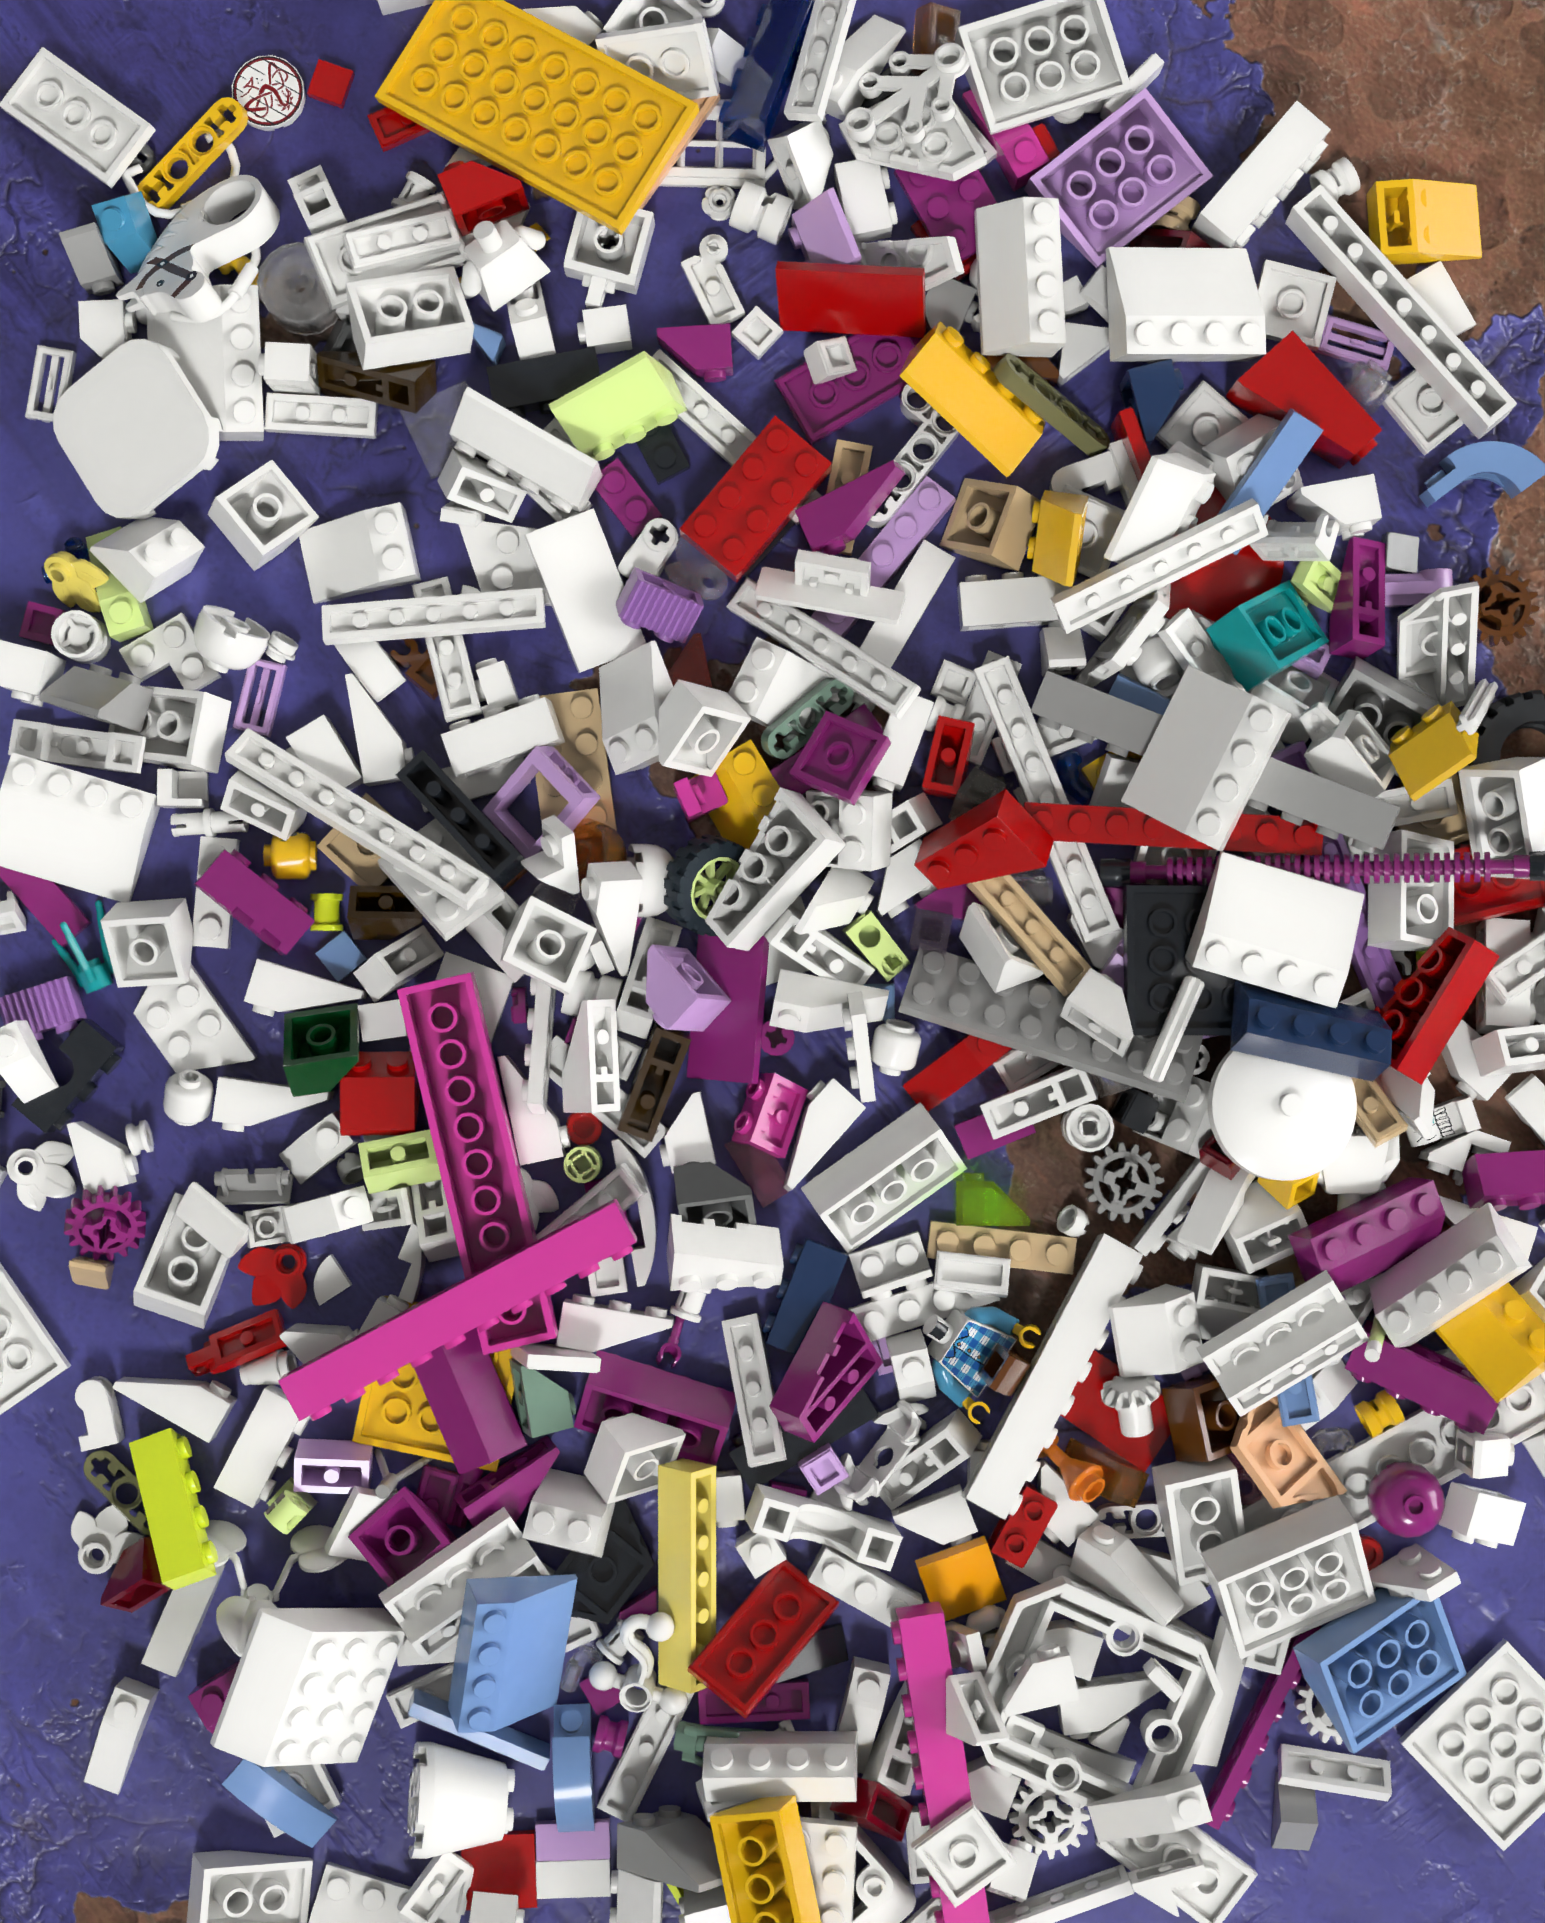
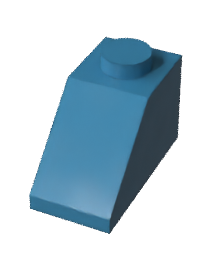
M135 192L91 205L104 243L130 274L139 272L147 254L158 239L142 192Z

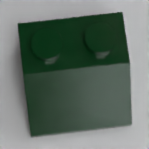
M358 1003L284 1014L283 1068L293 1097L330 1092L359 1061Z

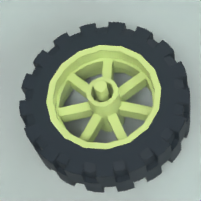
M705 834L702 835V839L693 838L689 840L685 848L680 847L676 851L674 861H669L666 868L668 871L667 878H664V888L666 889L664 904L668 906L666 910L668 915L675 919L678 925L702 936L705 934L717 936L705 922V919L728 879L732 880L741 865L739 859L745 848L724 837ZM722 861V865L715 872V862ZM700 896L699 902L696 906L694 898ZM712 899L713 904L708 907L709 901Z

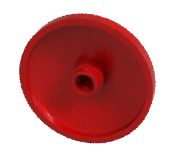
M1214 487L1208 501L1200 505L1195 515L1198 518L1197 525L1217 516L1226 503L1225 498L1216 487ZM1247 545L1241 548L1237 555L1231 553L1172 582L1169 610L1163 617L1170 620L1180 610L1189 608L1216 622L1237 606L1280 585L1284 561H1263L1253 548Z

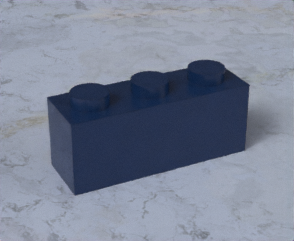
M806 1237L804 1244L796 1243L789 1261L795 1267L790 1279L782 1278L781 1285L776 1294V1298L781 1299L777 1313L769 1312L762 1332L768 1334L766 1338L767 1344L796 1355L823 1301L827 1303L831 1301L848 1258L847 1252Z

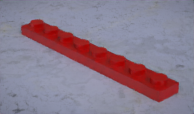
M1024 802L1023 805L1027 812L1049 833L1054 841L1216 850L1135 808ZM1241 814L1224 850L1322 856L1323 835L1315 832L1317 824L1307 820H1303L1302 825L1299 826L1281 819L1280 816Z

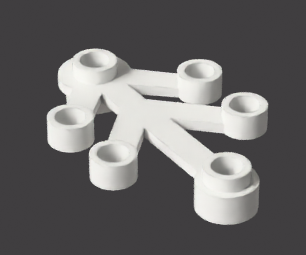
M956 43L941 45L937 48L934 55L908 54L904 51H897L888 60L893 76H879L873 72L864 74L859 80V87L865 98L874 99L882 91L896 93L873 110L863 107L851 110L845 117V126L849 137L859 143L869 141L875 134L878 124L909 103L907 118L901 125V131L907 143L915 144L920 142L925 136L922 117L929 87L938 81V96L931 103L933 117L938 122H947L952 119L955 114L952 101L955 79L962 76L969 67L967 52ZM901 62H904V63H905V64L902 65V66H896L898 63H901ZM912 69L926 70L920 76H907ZM869 84H875L873 87H870V88H867V87H866V86H868ZM941 107H948L944 111H938ZM913 128H917V129H918L917 131L912 132V133L908 132L909 130H911V129H913Z

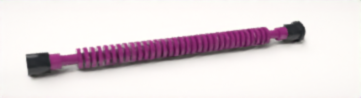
M1545 851L1529 852V855H1513V859H1490V852H1484V859H1480V852H1474V860H1470V852H1464V860H1460V852H1454V860H1450L1449 852L1444 853V860H1440V853H1434V860H1430V853H1424V860H1420L1419 853H1414V861H1410L1409 853H1404V861H1400L1399 853H1394V861H1390L1389 853L1384 854V861H1380L1379 854H1374V861H1370L1369 854H1364V861H1360V854H1354V861L1350 862V854H1344V862H1340V854H1334V862H1330V854L1324 855V862H1320V855H1314V862H1310V855H1304V862H1301L1300 855H1295L1294 862H1291L1290 855H1285V863H1281V855H1275V863H1271V855H1266L1265 863H1263L1306 877H1314L1317 880H1320V877H1324V882L1330 883V877H1334V884H1340V877L1343 876L1344 884H1350V876H1354V884H1360V876H1364V884H1370V876H1374V883H1380V876H1384V883H1390V876H1394V883H1400V876H1404V883H1410V875H1414V883H1420V875H1424V883H1430V875H1434V883H1440V875H1444V882H1450V875H1454V882H1460V875H1464V882H1470V875H1474V882H1480V874H1484V882H1490L1491 874H1513V878L1529 877L1530 881H1545ZM1212 856L1206 857V864H1203V857H1197L1196 864H1194L1193 857H1187V864H1184L1183 857H1177V864H1174V857H1168L1166 865H1146V861H1132L1131 858H1101L1100 881L1103 888L1131 885V883H1146L1147 879H1167L1168 885H1174L1175 879H1177L1178 885H1184V879H1187V885L1191 886L1194 884V879H1197V886H1203V879H1206L1207 886H1209L1216 864H1213ZM1251 856L1245 857L1246 859L1252 860ZM1255 856V861L1261 863V856Z

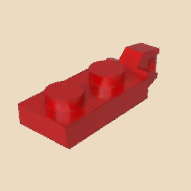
M273 1309L209 1335V1341L203 1344L204 1348L185 1355L188 1369L196 1377L207 1373H222L286 1347L287 1345L279 1337L286 1331L282 1314L278 1309Z

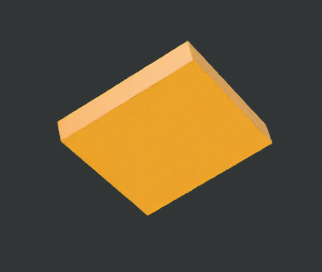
M985 1535L915 1560L929 1602H940L945 1621L982 1609L987 1605L1007 1600Z

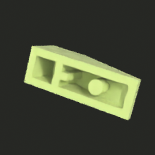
M122 527L85 537L90 562L109 576V580L105 584L96 587L109 636L118 642L142 636L154 629L146 602L140 603L90 552L91 546L120 530Z

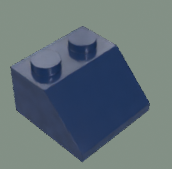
M1172 359L1128 369L1119 385L1124 409L1129 407L1134 409L1147 448L1154 440L1180 397V391L1184 389L1181 371L1179 368L1174 369Z

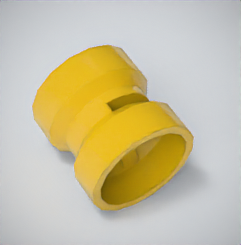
M1385 1389L1378 1392L1372 1401H1362L1354 1406L1360 1422L1371 1438L1382 1434L1384 1428L1388 1425L1396 1426L1405 1421L1398 1403Z

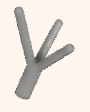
M375 1449L374 1454L383 1480L375 1489L376 1496L380 1499H385L391 1493H397L396 1486L399 1481L433 1459L423 1457L399 1473L394 1474L389 1472L381 1449Z

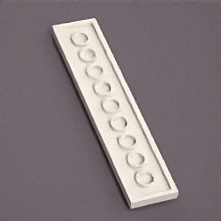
M1545 1371L1500 1401L1486 1432L1502 1433L1511 1438L1510 1443L1516 1445L1545 1429ZM1420 1408L1406 1416L1404 1422L1396 1426L1389 1425L1384 1428L1382 1434L1374 1438L1369 1436L1326 1460L1347 1490L1344 1494L1338 1495V1497L1357 1523L1358 1531L1376 1522L1368 1507L1367 1493L1371 1480L1376 1474L1379 1475L1382 1470L1386 1469L1387 1465L1402 1461L1422 1465L1436 1476L1440 1485L1464 1473L1454 1466L1456 1431L1460 1428L1455 1425L1453 1420L1443 1415L1433 1416ZM1264 1495L1242 1506L1245 1533H1249L1331 1497L1273 1509Z

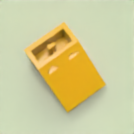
M1421 179L1376 181L1366 194L1370 240L1393 265L1482 258L1476 185Z

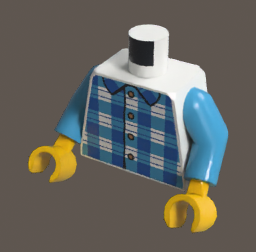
M993 1306L971 1307L966 1312L954 1309L946 1320L934 1314L926 1320L923 1326V1333L932 1338L927 1350L928 1354L934 1358L931 1367L939 1389L959 1408L964 1406L968 1410V1418L976 1424L981 1423L973 1418V1407L980 1405L989 1414L990 1410L985 1403L975 1402L971 1399V1396L973 1394L978 1398L987 1385L978 1373L997 1343L1010 1350L1017 1341L1012 1336L1016 1334L1021 1345L1030 1349L1036 1345L1024 1339V1332L1032 1330L1036 1334L1041 1335V1331L1036 1325L1027 1324L1022 1326L1019 1324V1319Z

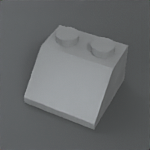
M91 664L89 670L73 666L42 691L39 700L85 717L141 733L154 690L141 686L142 679L120 672L119 677L115 678L111 676L113 670Z

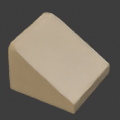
M83 1256L69 1260L68 1266L72 1281L75 1284L105 1290L110 1288L114 1269L113 1262L100 1259L93 1260V1258Z

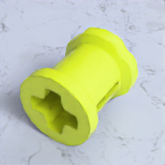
M310 894V900L314 901L315 920L310 926V931H343V925L339 921L340 901L344 900V894Z

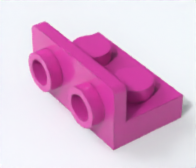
M759 1073L758 1084L749 1083L747 1086V1097L741 1113L735 1120V1131L732 1141L737 1144H749L776 1158H785L808 1090L776 1073Z

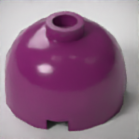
M1409 1461L1393 1462L1387 1465V1468L1382 1470L1379 1475L1376 1474L1367 1493L1368 1507L1377 1523L1389 1533L1404 1538L1420 1537L1433 1530L1442 1519L1445 1508L1444 1491L1436 1476L1422 1465Z

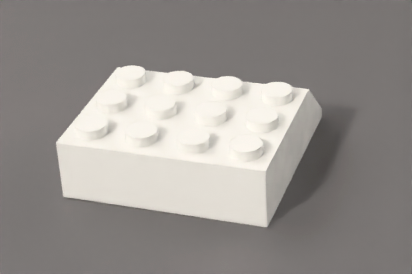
M259 1608L210 1744L217 1749L262 1767L357 1762L405 1636L402 1628L384 1608Z

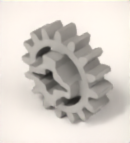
M1117 1142L1116 1151L1114 1152L1109 1146H1105L1103 1148L1104 1157L1101 1158L1094 1154L1091 1156L1092 1160L1096 1163L1095 1167H1085L1084 1169L1087 1174L1092 1175L1091 1180L1083 1182V1187L1093 1191L1086 1197L1087 1201L1099 1202L1095 1209L1099 1214L1108 1209V1219L1114 1221L1118 1214H1121V1218L1125 1223H1129L1131 1213H1134L1139 1219L1144 1218L1142 1208L1147 1207L1154 1210L1156 1207L1150 1200L1153 1196L1162 1197L1163 1195L1155 1189L1156 1184L1164 1182V1178L1154 1174L1161 1167L1160 1164L1148 1163L1152 1155L1149 1151L1138 1155L1139 1145L1132 1144L1129 1151H1126L1124 1143ZM1123 1158L1118 1167L1110 1171L1104 1169L1111 1161ZM1138 1163L1146 1173L1147 1183L1142 1182L1136 1172ZM1126 1172L1127 1179L1132 1181L1130 1188L1123 1187L1122 1191L1119 1192L1120 1186L1115 1184L1116 1177L1123 1178ZM1099 1181L1106 1183L1110 1191L1109 1202L1100 1191ZM1137 1194L1142 1196L1136 1203L1123 1207L1127 1199Z

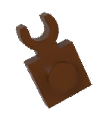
M403 639L405 645L411 651L409 654L402 656L395 650H392L390 653L393 661L400 667H410L405 672L406 678L431 699L435 700L439 693L428 649L421 654L414 639Z

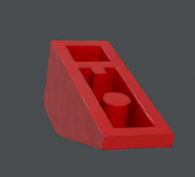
M966 1034L902 1086L916 1104L921 1102L927 1112H929L986 1070L1012 1048Z

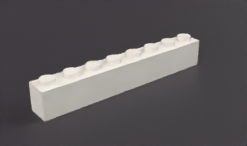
M1321 184L1292 207L1285 224L1332 276L1337 277L1336 281L1478 440L1507 417L1517 405L1515 400Z
M1105 1233L1097 1235L1031 1361L1032 1365L1020 1382L961 1497L1006 1520L1008 1514L1013 1516L1017 1512L1023 1500V1496L1019 1493L1025 1481L1031 1482L1039 1470L1041 1463L1037 1461L1040 1452L1043 1447L1048 1449L1053 1443L1058 1429L1054 1428L1060 1414L1066 1416L1072 1407L1075 1396L1071 1395L1077 1381L1080 1383L1084 1382L1092 1367V1363L1088 1362L1094 1349L1100 1350L1109 1335V1330L1105 1329L1110 1320L1108 1306L1126 1300L1122 1295L1129 1283L1134 1285L1143 1269V1265L1139 1264L1143 1254Z

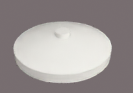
M1232 1050L1224 1056L1214 1072L1207 1102L1212 1132L1227 1157L1250 1174L1269 1180L1280 1181L1306 1178L1329 1166L1347 1145L1354 1128L1357 1111L1355 1088L1352 1078L1349 1076Z

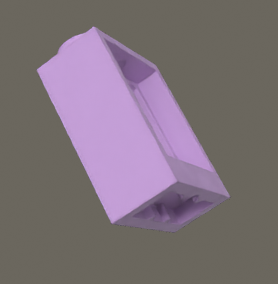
M535 746L482 810L491 820L492 824L509 839L525 859L543 851L540 842L543 834L535 841L507 809L538 771L569 802L557 818L572 831L601 798L553 746Z

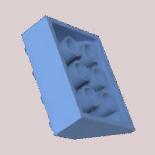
M576 1574L467 1579L448 1700V1709L457 1734L493 1732L557 1705L577 1584Z
M1379 1588L1374 1592L1376 1602L1332 1620L1293 1647L1304 1678L1352 1754L1360 1751L1467 1675L1439 1597L1432 1602L1415 1600L1413 1597L1390 1596L1388 1588Z

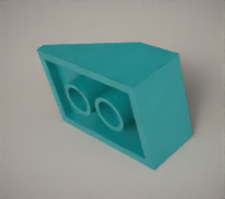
M1289 580L1237 606L1205 629L1211 637L1214 648L1223 655L1232 669L1233 677L1238 683L1242 684L1246 692L1329 642Z

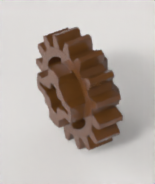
M1500 566L1496 569L1495 574H1493L1491 568L1488 567L1481 571L1482 578L1477 574L1469 578V582H1478L1479 591L1481 588L1483 589L1481 591L1482 599L1478 605V644L1489 638L1490 647L1497 646L1500 639L1507 646L1514 643L1513 635L1518 639L1527 635L1523 627L1530 628L1535 625L1536 622L1529 615L1539 611L1538 606L1531 604V600L1538 596V593L1527 591L1526 588L1531 583L1530 579L1522 582L1517 580L1519 570L1516 569L1509 575H1506L1505 566ZM1503 585L1508 586V587L1511 588L1515 593H1512V592L1506 590V589L1503 587ZM1494 602L1496 604L1510 603L1501 611L1493 609L1487 611L1485 610ZM1520 607L1519 617L1515 622L1513 614ZM1480 620L1491 624L1492 629L1485 626Z

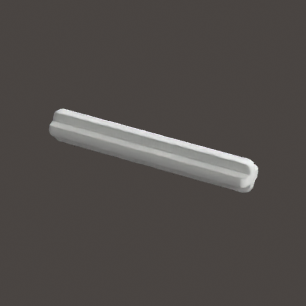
M1486 678L1479 681L1459 715V721L1456 725L1459 732L1465 730L1468 735H1472L1477 731L1495 698V693L1498 689L1495 681L1490 684Z

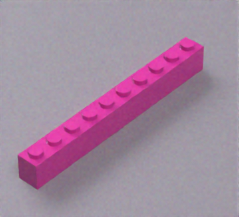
M615 1198L287 1372L278 1382L298 1420L301 1421L310 1416L312 1421H315L332 1411L330 1405L343 1398L345 1403H349L365 1394L364 1387L377 1380L380 1386L400 1375L397 1369L411 1363L414 1368L430 1360L433 1357L431 1351L444 1345L446 1350L457 1346L466 1340L464 1334L476 1327L479 1332L491 1328L500 1322L497 1317L510 1309L513 1314L523 1311L533 1304L532 1297L542 1292H545L547 1297L555 1294L567 1286L564 1280L576 1274L582 1279L600 1269L598 1262L610 1256L613 1261H616L633 1251L631 1245L636 1243L637 1236Z
M939 1601L895 1608L897 1621L890 1622L894 1645H901L902 1657L896 1658L899 1681L906 1680L908 1694L901 1695L905 1718H912L913 1730L907 1731L910 1754L917 1753L919 1766L912 1767L915 1789H922L924 1802L918 1803V1812L921 1826L928 1825V1831L972 1800L963 1741L946 1734V1679L948 1676L953 1675L944 1612ZM928 1875L932 1899L939 1898L940 1910L934 1911L935 1923H990L985 1887L955 1908L932 1875Z

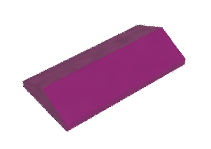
M477 1327L464 1334L466 1340L448 1350L442 1345L431 1351L433 1357L430 1360L414 1367L459 1474L490 1464L528 1445L490 1354L483 1355Z

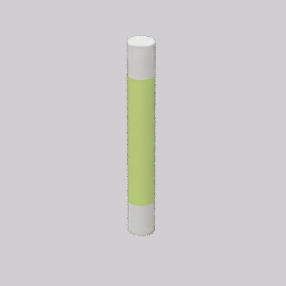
M1376 1316L1374 1317L1369 1335L1370 1340H1368L1364 1353L1366 1360L1369 1362L1379 1360L1386 1335Z

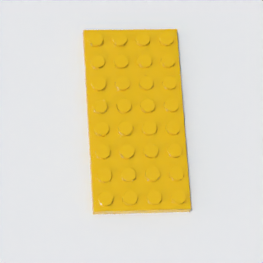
M434 0L375 94L377 101L620 235L624 233L700 111L696 102L504 0Z

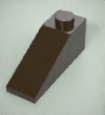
M320 351L316 355L319 387L415 414L437 393L435 360L432 359L363 370L357 351Z
M654 1020L617 1130L650 1142L653 1141L691 1042L689 1031L666 1030Z

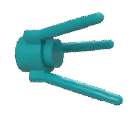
M101 900L95 902L104 963L101 964L99 957L90 961L86 960L66 922H61L60 927L79 966H77L68 951L55 939H52V944L74 974L79 987H83L86 994L114 983L111 977L114 971L100 922L105 916Z

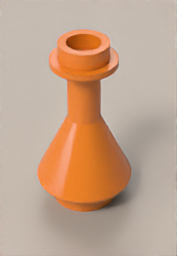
M1056 1435L1051 1446L1048 1449L1043 1447L1038 1458L1047 1456L1060 1468L1068 1496L1072 1501L1092 1502L1102 1493L1105 1487L1102 1467L1070 1458L1057 1446L1059 1437Z

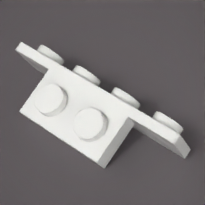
M798 549L795 559V572L763 567L755 589L756 600L898 625L900 622L906 594L903 591L870 586L871 562Z

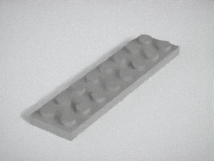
M920 944L898 1011L1182 1103L1185 1102L1203 1036H1182L1162 1082L1152 1081L1143 1075V1071L1159 1036H1133L1127 1052L1121 1057L1060 1017L1066 999L1070 994L1064 997L1055 986L1036 980H1030L994 993L975 961Z

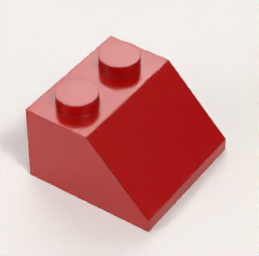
M472 160L466 163L463 161L453 162L443 169L444 172L437 174L462 237L473 233L475 226L482 221H491L495 224L529 210L527 198L520 180Z
M411 1051L359 1052V1061L340 1080L341 1136L404 1135L416 1132L421 1090Z

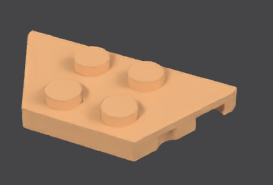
M1276 1396L1239 1418L1230 1449L1273 1509L1342 1495L1347 1491L1300 1424L1287 1427L1282 1426Z

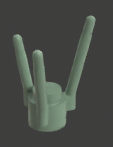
M680 1720L675 1733L674 1750L683 1752L682 1761L694 1763L703 1768V1758L697 1756V1753H704V1743L707 1736L738 1738L740 1736L738 1731L765 1730L706 1726Z

